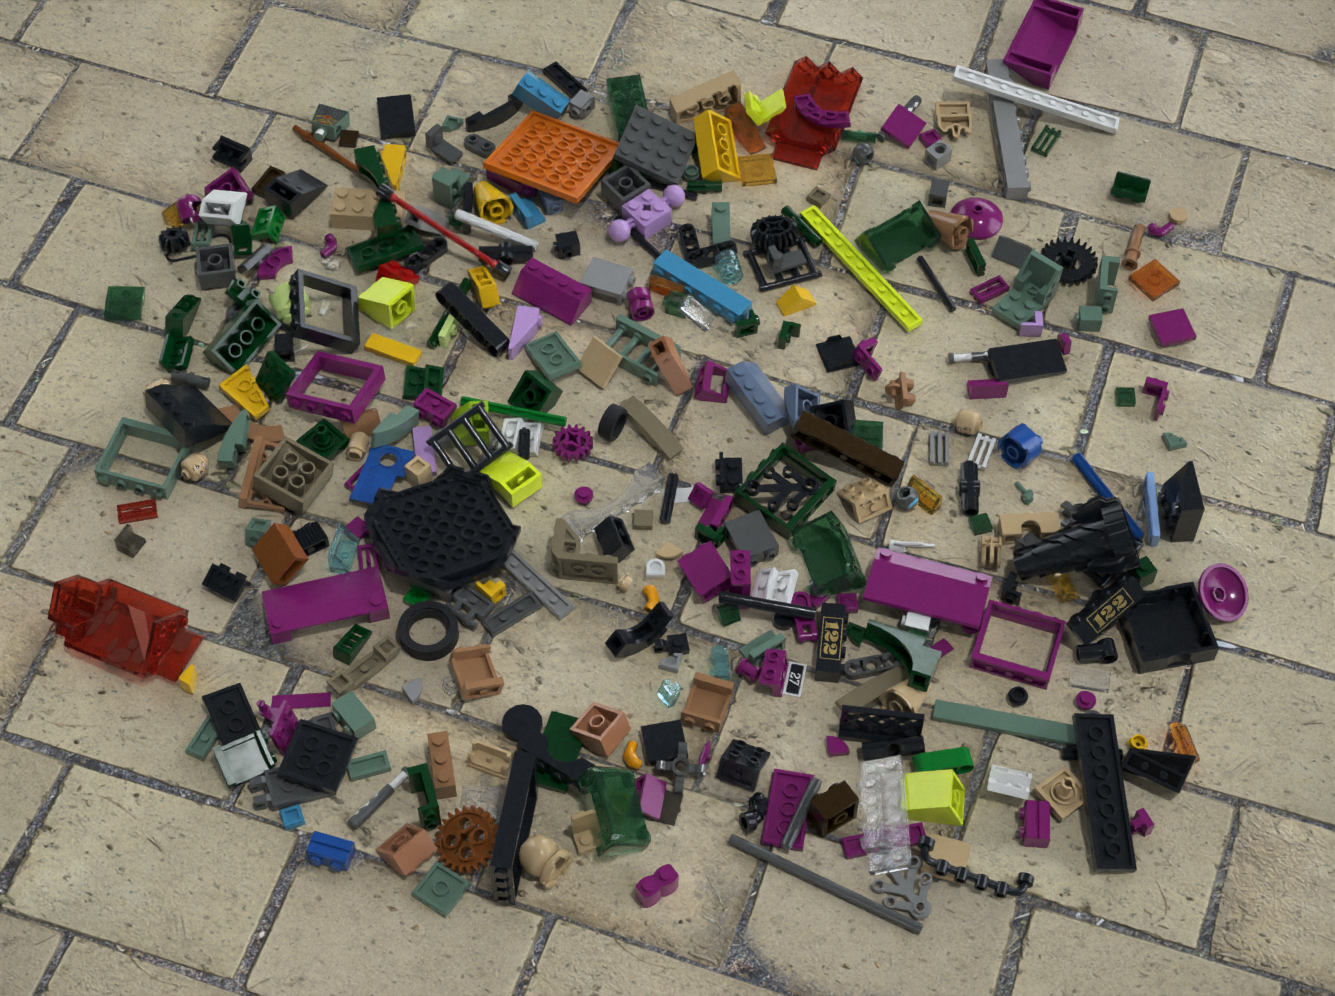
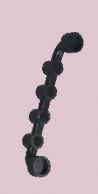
M929 836L919 837L917 847L921 849V857L926 864L935 868L934 873L938 876H946L948 872L955 875L954 881L957 883L965 884L969 880L975 882L974 888L976 890L986 891L987 887L994 889V896L998 898H1006V895L1020 896L1026 892L1027 888L1033 887L1035 877L1029 873H1018L1016 883L1019 887L1013 888L1006 882L991 880L985 874H975L965 867L953 866L944 859H934L929 855V851H933L935 840Z

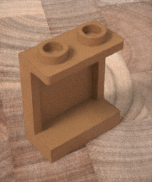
M477 644L471 647H458L452 650L449 663L462 700L501 694L505 683L502 677H497L489 655L490 644Z
M695 672L692 689L685 708L681 711V722L687 726H697L708 732L719 733L734 693V682Z

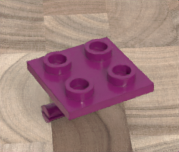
M260 699L256 703L259 708V714L266 721L273 722L269 736L280 754L284 756L299 720L287 700L282 701L280 708H274Z

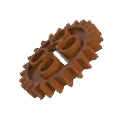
M464 805L462 812L455 808V815L448 813L449 819H442L444 826H437L441 833L435 834L439 841L434 844L439 847L436 854L442 855L439 860L443 863L445 862L444 866L451 868L454 872L459 870L461 874H465L466 870L468 873L473 874V868L480 872V865L488 867L487 860L492 858L491 854L493 853L497 835L495 831L498 830L499 826L494 824L496 819L490 817L491 814L488 811L484 812V809L481 807L476 809L473 805L468 809ZM470 821L469 827L464 829L465 823ZM485 833L484 839L479 841L480 835ZM457 838L455 845L451 846L452 840ZM472 850L471 856L466 858V853Z

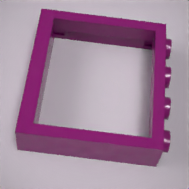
M317 351L287 391L288 406L295 410L355 424L386 380L382 365ZM320 370L366 380L350 405L303 394Z
M989 599L969 668L1047 690L1066 621L1057 619V617L1043 615L1040 612H1032L1019 606H1011L1001 601L997 602ZM991 616L1056 634L1046 672L980 653Z

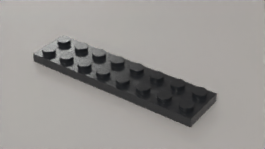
M1074 713L1072 720L1094 872H1135L1137 866L1114 715Z

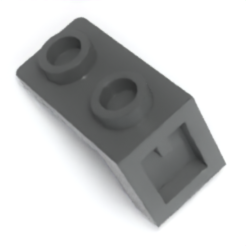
M439 124L434 125L425 133L426 147L450 164H453L463 156L462 151L443 139L442 126Z
M775 245L768 247L767 262L774 274L806 265L807 263L800 249L782 254L776 249Z

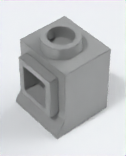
M580 90L569 102V113L581 120L595 109V96L583 90Z

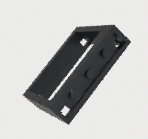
M298 268L291 275L288 283L290 285L289 299L291 300V307L289 312L291 314L290 326L292 327V337L352 354L360 345L357 286ZM304 286L342 298L344 335L305 323Z

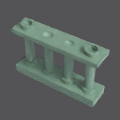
M619 314L616 318V332L605 344L612 348L622 335L632 338L621 352L616 351L623 357L618 366L656 387L658 385L657 372L660 368L657 363L651 369L642 365V363L651 354L648 343L660 338L661 335ZM637 343L647 346L636 360L627 357ZM674 343L681 358V346Z

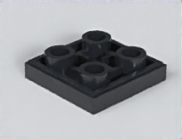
M681 719L641 726L648 765L656 764L657 760L670 762L678 757L679 742H685Z

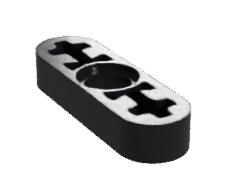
M442 237L433 239L424 246L425 249L419 250L406 258L404 267L412 270L414 274L419 273L448 251L446 239ZM426 253L431 255L429 258L421 257L423 254Z

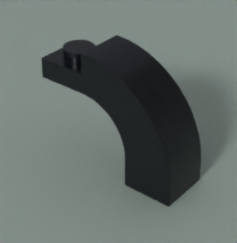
M658 602L640 623L628 629H616L605 644L615 658L634 655L654 644L655 639H660L668 631L666 626L674 615L664 602Z

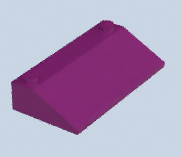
M1033 0L1003 59V63L1032 85L1049 90L1082 23L1084 8L1058 0Z
M878 548L863 600L979 629L993 576L894 552L889 549Z
M378 566L262 591L273 645L292 641L291 631L367 614H369L371 623L390 619Z

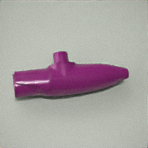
M710 741L704 745L698 764H706L708 760L711 761L712 757L709 756Z

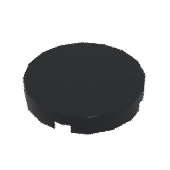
M515 705L508 709L503 716V732L510 740L518 743L530 726L539 732L542 731V716L537 709L530 705Z

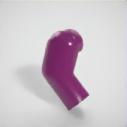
M332 233L324 237L326 247L320 251V255L324 259L337 249V239Z

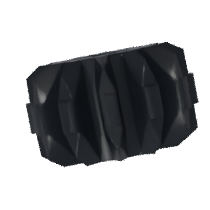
M175 226L172 228L166 227V230L161 231V235H159L160 247L167 254L174 253L175 255L177 252L182 253V250H187V246L190 245L188 232L186 229H182L181 226L177 228Z

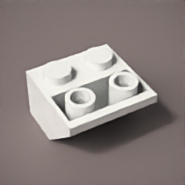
M213 190L202 199L199 217L207 224L224 226L240 224L247 193Z

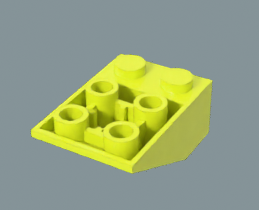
M507 451L480 471V473L489 475L493 488L512 507H515L543 487L542 474L530 462L510 451Z

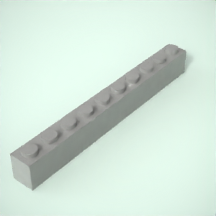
M986 59L984 74L1013 83L1012 78L1009 77L1011 69L1003 63V59ZM988 93L1006 200L1027 199L1028 192L1031 191V181L1027 179L1029 177V170L1025 167L1026 155H1023L1024 142H1021L1022 130L1018 128L1020 120L1019 116H1016L1017 103Z

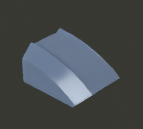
M798 384L784 387L785 410L793 428L803 410L811 412L810 406L820 405V394L807 390Z

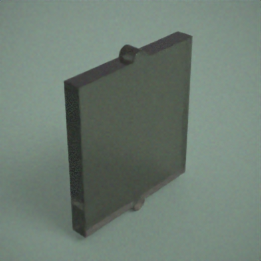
M665 790L660 819L655 820L644 814L639 816V818L675 826L678 813L681 812L680 806L683 794Z

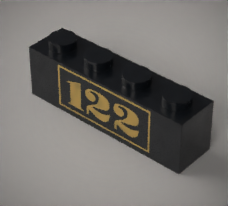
M1125 572L1116 577L1115 582L1109 587L1102 589L1100 595L1094 600L1087 602L1079 613L1073 614L1066 625L1076 638L1087 646L1146 595V592L1133 576Z
M822 602L815 681L839 683V677L844 676L845 664H841V658L845 659L846 647L842 646V643L847 641V630L844 629V624L848 625L849 613L845 612L846 605Z

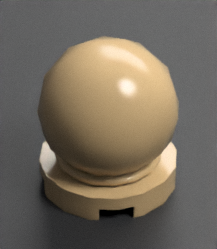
M534 835L528 838L521 845L519 852L522 868L534 877L540 876L541 884L547 888H552L557 884L555 880L560 874L564 876L567 873L573 858L570 857L572 853L566 848L559 850L558 844L552 838L545 835Z

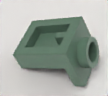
M252 518L245 528V545L254 547L258 540L269 530L271 520Z

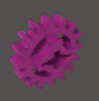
M568 424L567 429L561 427V432L556 431L555 437H553L555 455H561V460L568 458V462H571L572 459L578 462V458L585 460V454L590 456V450H593V436H590V431L585 432L584 426L579 429L578 424L574 428H571L570 424Z

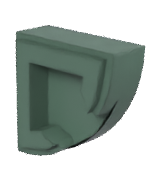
M447 115L442 124V131L451 132L459 129L464 123L463 119Z
M1170 432L1162 434L1168 451L1187 447V442L1184 438L1172 435Z

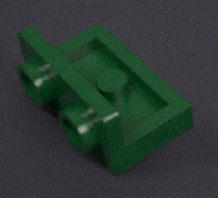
M1117 171L1110 194L1120 199H1131L1135 203H1145L1151 179Z
M170 333L166 334L159 364L168 373H172L174 369L177 371L186 370L195 339L192 336L175 339Z

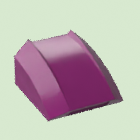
M234 167L204 188L205 197L213 190L247 193L246 202L254 197L246 181Z

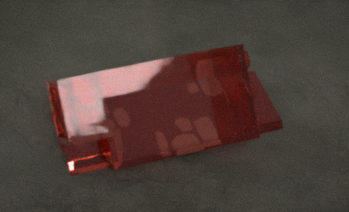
M77 574L54 583L47 619L57 623L55 633L65 637L64 646L143 679L156 674L177 682L179 676L205 638V636L185 629L188 624L189 610L110 578L96 582Z

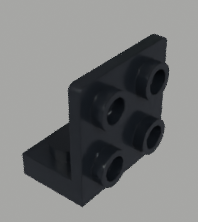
M733 739L721 756L716 778L754 792L757 788L761 770L771 753L764 748L746 744L742 740Z

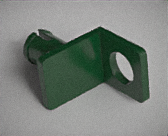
M241 220L240 224L231 225L234 256L252 254L250 226L246 221ZM240 248H248L246 251H239Z

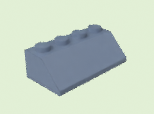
M742 361L726 370L725 382L765 436L790 424L784 400L756 363Z

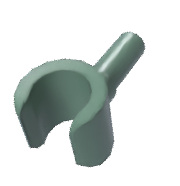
M1018 481L1015 482L1016 487L1023 494L1021 500L1026 505H1029L1034 500L1033 491L1030 489L1026 490Z

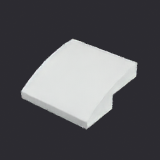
M504 418L501 433L508 442L510 441L514 445L509 451L515 455L519 454V430L526 427V429L530 430V456H538L544 424L542 422H524L522 418Z
M775 567L758 570L751 596L791 603L799 573L795 569L778 572Z
M992 764L987 790L1028 800L1032 774Z

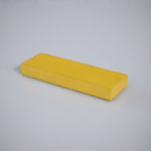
M375 333L371 334L364 345V349L410 366H415L422 355V350Z

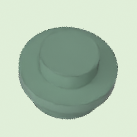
M687 165L684 169L683 177L688 181H695L700 177V170L696 165Z

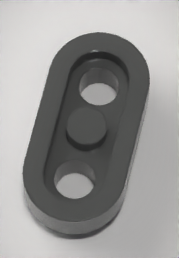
M470 134L464 139L465 148L484 159H487L496 149L494 143L477 134Z

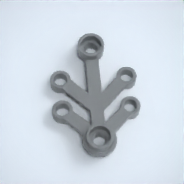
M889 850L880 851L877 854L879 866L887 868L898 885L888 884L882 879H876L872 884L876 893L887 892L907 896L911 902L897 901L894 896H887L884 904L892 910L911 911L912 915L917 919L927 918L932 910L931 904L927 900L929 887L933 882L932 875L929 872L920 874L919 880L922 885L918 897L914 892L917 870L921 865L919 857L912 855L908 858L909 870L906 880L894 864L893 854ZM883 855L889 856L888 859L885 861L882 860L881 857ZM912 860L918 861L916 865L910 864ZM928 876L930 877V880L928 882H923V877ZM878 883L883 884L881 889H876ZM889 900L895 901L892 906L887 905ZM919 905L924 906V909L922 911L917 910V907Z

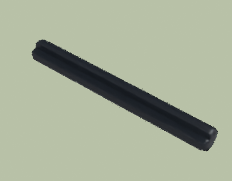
M721 591L718 600L724 604L814 619L816 616V608L724 591Z

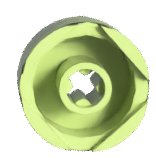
M289 282L277 286L274 289L273 295L270 293L268 297L277 318L286 324L291 322ZM304 290L305 316L310 313L311 302Z

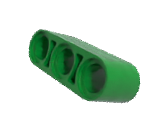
M968 747L925 752L912 757L915 772L953 769L955 774L958 775L971 772L974 769Z

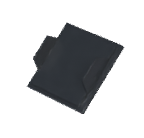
M839 334L828 337L825 342L816 344L827 373L860 366L852 356L856 348L850 336L842 338Z

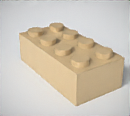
M335 187L330 213L332 228L375 231L373 213L380 197L375 195L377 190ZM394 191L398 198L407 203L406 191ZM395 203L397 209L395 216L400 218L401 227H404L406 210Z

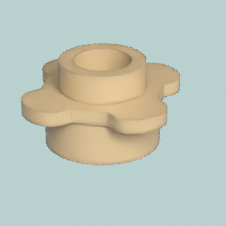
M627 572L626 576L621 575L616 584L619 587L618 593L620 590L624 592L628 590L633 578L628 576L629 572Z

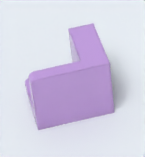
M1035 311L1033 320L1030 322L1021 323L1019 336L1041 337L1043 330L1042 311Z

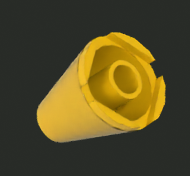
M480 181L475 185L474 195L480 218L497 225L506 222V218L513 213V204L510 198L487 181Z

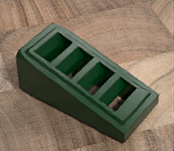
M354 624L333 647V657L350 665L372 635V631Z

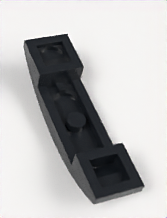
M512 94L508 95V102L484 115L478 111L465 118L466 131H483L504 123L519 111L523 102Z

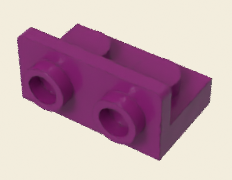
M425 388L413 402V407L419 410L420 419L431 422L437 428H444L447 426L446 421L457 409V404Z
M766 649L759 683L760 685L772 688L775 697H782L789 665L786 650Z

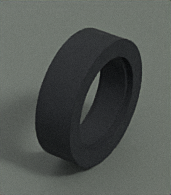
M436 601L418 602L407 608L399 619L398 633L400 644L403 650L414 659L420 661L439 660L451 653L457 645L459 639L457 618L454 612L445 604ZM435 617L447 625L448 631L445 637L438 643L422 645L410 637V628L421 618Z

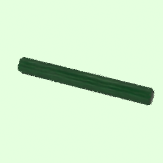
M463 278L458 286L465 295L472 285V280ZM446 309L427 340L429 348L435 349L439 343L438 334L450 314Z

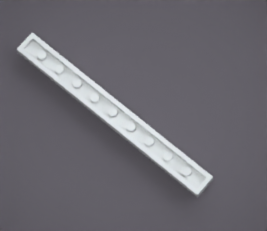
M959 65L955 68L953 82L1113 134L1117 132L1119 117Z

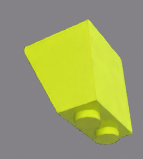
M382 277L359 295V310L388 329L393 330L416 310L414 285Z
M953 769L905 773V780L902 782L903 800L900 801V809L908 820L963 826L965 787Z

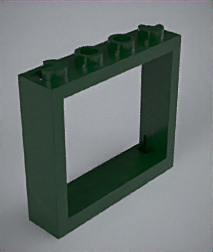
M782 442L777 448L771 450L769 457L766 460L763 459L755 471H751L743 484L740 483L738 485V488L734 491V502L750 513L760 510L768 526L789 540L835 491L837 480ZM781 459L806 477L815 478L820 486L819 491L803 505L788 523H785L750 498L745 492V484L748 480L755 479L760 482L764 478L763 472L765 467L771 466L774 468Z

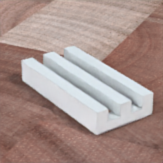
M978 433L968 460H973L980 441L983 442L975 463H977L979 470L985 471L996 443V438L989 439V436L985 435V437H982V434ZM986 444H990L983 464L979 465Z

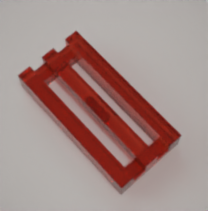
M156 499L117 505L119 524L158 518Z

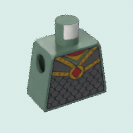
M319 103L311 122L314 138L317 141H323L324 138L336 140L341 135V131L346 130L350 126L349 111Z

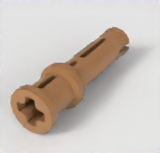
M1139 223L1138 227L1137 224L1134 225L1130 245L1125 249L1122 267L1126 270H1135L1138 266L1137 259L1141 255L1139 248L1145 231L1143 224Z

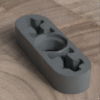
M890 652L848 660L844 666V676L849 680L878 676L900 666V661ZM888 660L894 662V665H891L890 662H888ZM872 662L877 665V668L870 670L866 665ZM853 667V669L856 670V672L852 673V671L849 670V668Z

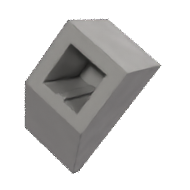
M412 205L419 212L421 211L425 216L427 215V217L446 228L449 218L421 205ZM407 211L404 223L420 230L443 235L440 231H436V229L420 220L419 217L417 218V216L415 217V215Z

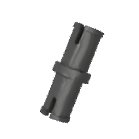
M174 369L171 374V381L184 383L187 386L193 385L208 389L211 379L209 377L195 375L194 372L186 373Z

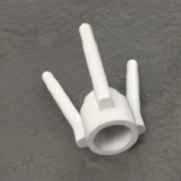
M890 540L889 550L905 554L906 547L934 548L935 544Z

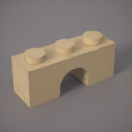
M1057 512L1008 513L1000 515L997 524L999 536H1002V545L1015 544L1016 540L1019 537L1021 538L1023 531H1032L1041 540V538L1053 535L1056 531L1060 530Z

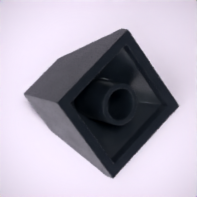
M843 399L810 406L811 413L815 416L829 421L832 425L852 434L856 421L852 400Z

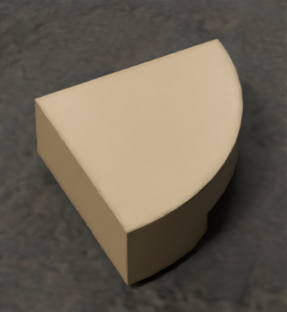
M669 541L656 552V557L661 560L678 559L683 555V551Z

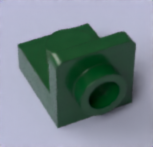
M753 309L749 310L748 319L735 321L734 333L736 338L757 334L760 320L759 316L755 315Z
M783 320L778 339V349L785 350L786 343L791 341V336L799 338L801 324Z
M699 522L695 527V538L702 543L711 541L714 547L721 545L726 538L725 527L721 526L714 532L711 527Z

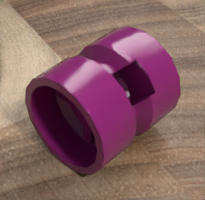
M635 287L628 291L627 301L632 318L636 321L650 319L654 315L655 310L649 290L646 287Z

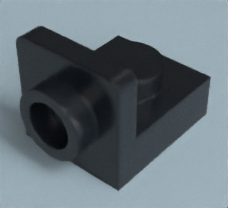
M1010 571L1002 589L1000 600L1005 601L1007 604L1019 606L1022 593L1016 591L1019 582L1016 581L1018 574Z

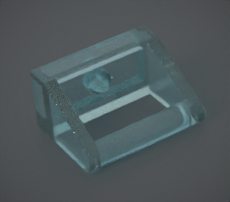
M338 524L327 557L330 572L338 574L351 572L358 550L357 545H359V539L343 524Z

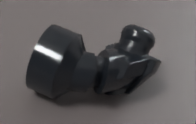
M756 792L749 798L748 805L750 811L740 813L739 823L745 833L755 831L757 825L764 820L768 799L761 792Z

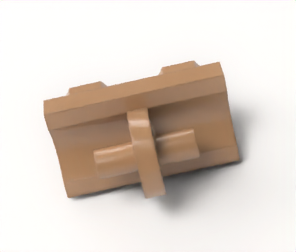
M900 371L899 378L891 380L890 384L885 386V393L895 399V408L901 410L904 405L912 406L916 401V396L908 393V391L911 392L914 388V380L906 378V372Z

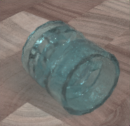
M723 251L716 256L715 263L722 283L728 285L735 284L743 278V271L735 251Z

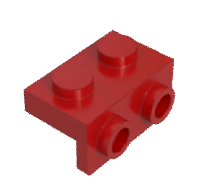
M390 261L379 265L375 281L377 282L382 277L415 285L419 282L420 277L414 274L412 270L400 266L398 262Z

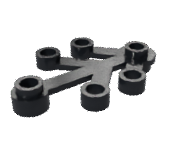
M789 465L783 468V476L777 473L773 467L767 466L764 469L763 476L766 479H773L779 484L760 485L759 481L750 479L745 484V492L751 497L764 492H780L774 499L769 500L767 505L770 512H776L779 509V504L792 491H799L794 498H790L787 501V509L793 512L798 509V504L807 495H815L819 491V483L813 477L804 478ZM792 478L797 483H791L787 479Z

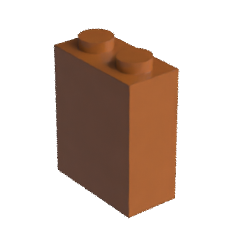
M274 523L270 526L269 530L258 540L252 549L272 584L286 586L309 560L290 527L285 524Z

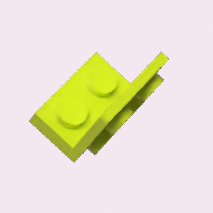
M782 88L761 102L757 95H753L750 91L744 94L746 113L757 126L767 123L770 118L781 114L786 109Z

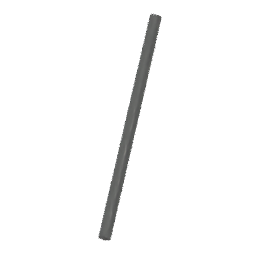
M732 834L729 838V844L917 934H920L923 928V924L739 836Z

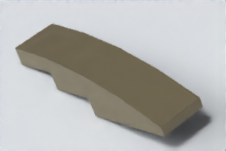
M634 395L619 405L628 411L627 418L641 436L644 434L654 448L658 447L668 461L684 449L665 425Z
M901 665L853 689L836 700L835 704L841 711L842 705L873 708L879 702V697L883 691L908 679V674Z

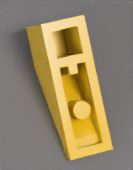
M385 144L384 149L380 151L385 174L390 188L399 191L407 159L406 146Z
M486 266L468 269V274L482 308H493L500 304L497 284Z

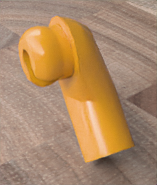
M646 585L642 590L645 593L644 595L648 597L644 610L650 613L660 598L655 586Z
M628 741L623 759L630 768L633 767L637 770L642 766V760L638 759V756L635 754L638 744L634 741Z

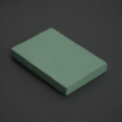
M557 331L524 344L526 352L550 381L582 367L581 361Z

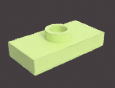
M451 314L448 315L438 334L439 344L442 348H447L451 338L458 331L459 322Z

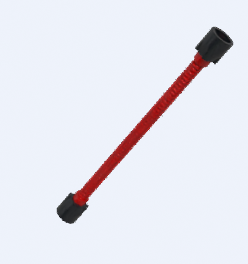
M385 183L379 186L375 195L387 202H394L415 215V217H419L420 220L436 229V231H440L444 236L459 244L465 250L467 249V251L486 262V264H490V267L494 270L493 272L504 280L508 277L512 270L511 266L501 260L499 262L493 260L477 250V248L475 249L471 244H467L462 238L448 231V229L446 230L442 225L427 217V215L425 216V214L421 213V211L419 212V210L406 203V201L404 202V200L398 198V195L394 192L395 190Z

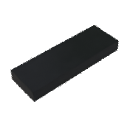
M557 61L543 69V74L571 99L580 90L588 93V89Z
M466 182L463 211L472 214L473 184L472 182ZM463 222V234L470 235L471 225Z

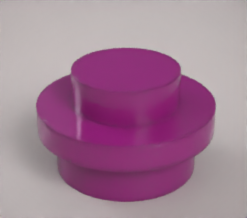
M579 487L574 493V498L579 504L587 505L593 499V491L589 487Z
M1081 691L1076 696V704L1082 710H1090L1096 704V697L1090 691Z

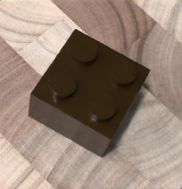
M845 780L839 784L834 783L826 792L818 793L812 797L808 820L820 836L824 838L856 818L859 798Z

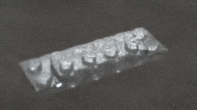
M901 755L862 762V776H860V782L856 783L858 794L861 795L858 809L863 815V818L859 819L860 830L864 831V837H860L862 849L867 852L868 871L870 875L910 869L912 864L903 759Z

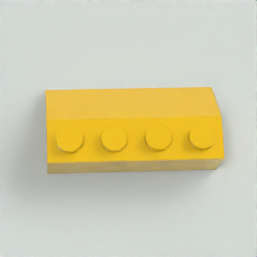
M707 109L693 118L702 178L708 181L722 180V183L739 181L741 176L731 120Z

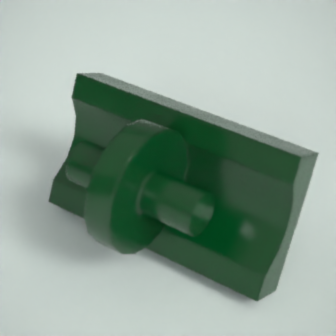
M239 278L236 281L232 279L229 282L225 294L233 300V307H237L238 304L243 307L249 300L256 298L259 300L260 291L257 289L247 290L245 288V281Z

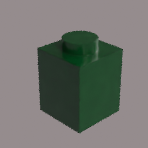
M1147 556L1140 558L1141 567L1128 570L1127 572L1136 579L1142 588L1154 583L1158 571Z

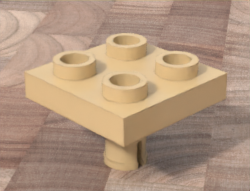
M1066 766L1034 789L1035 794L1042 801L1050 802V810L1060 822L1085 805L1082 784Z

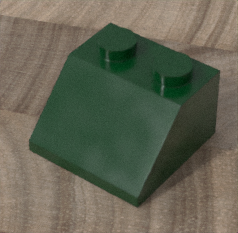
M525 370L508 402L514 407L547 413L556 405L563 391L537 370Z

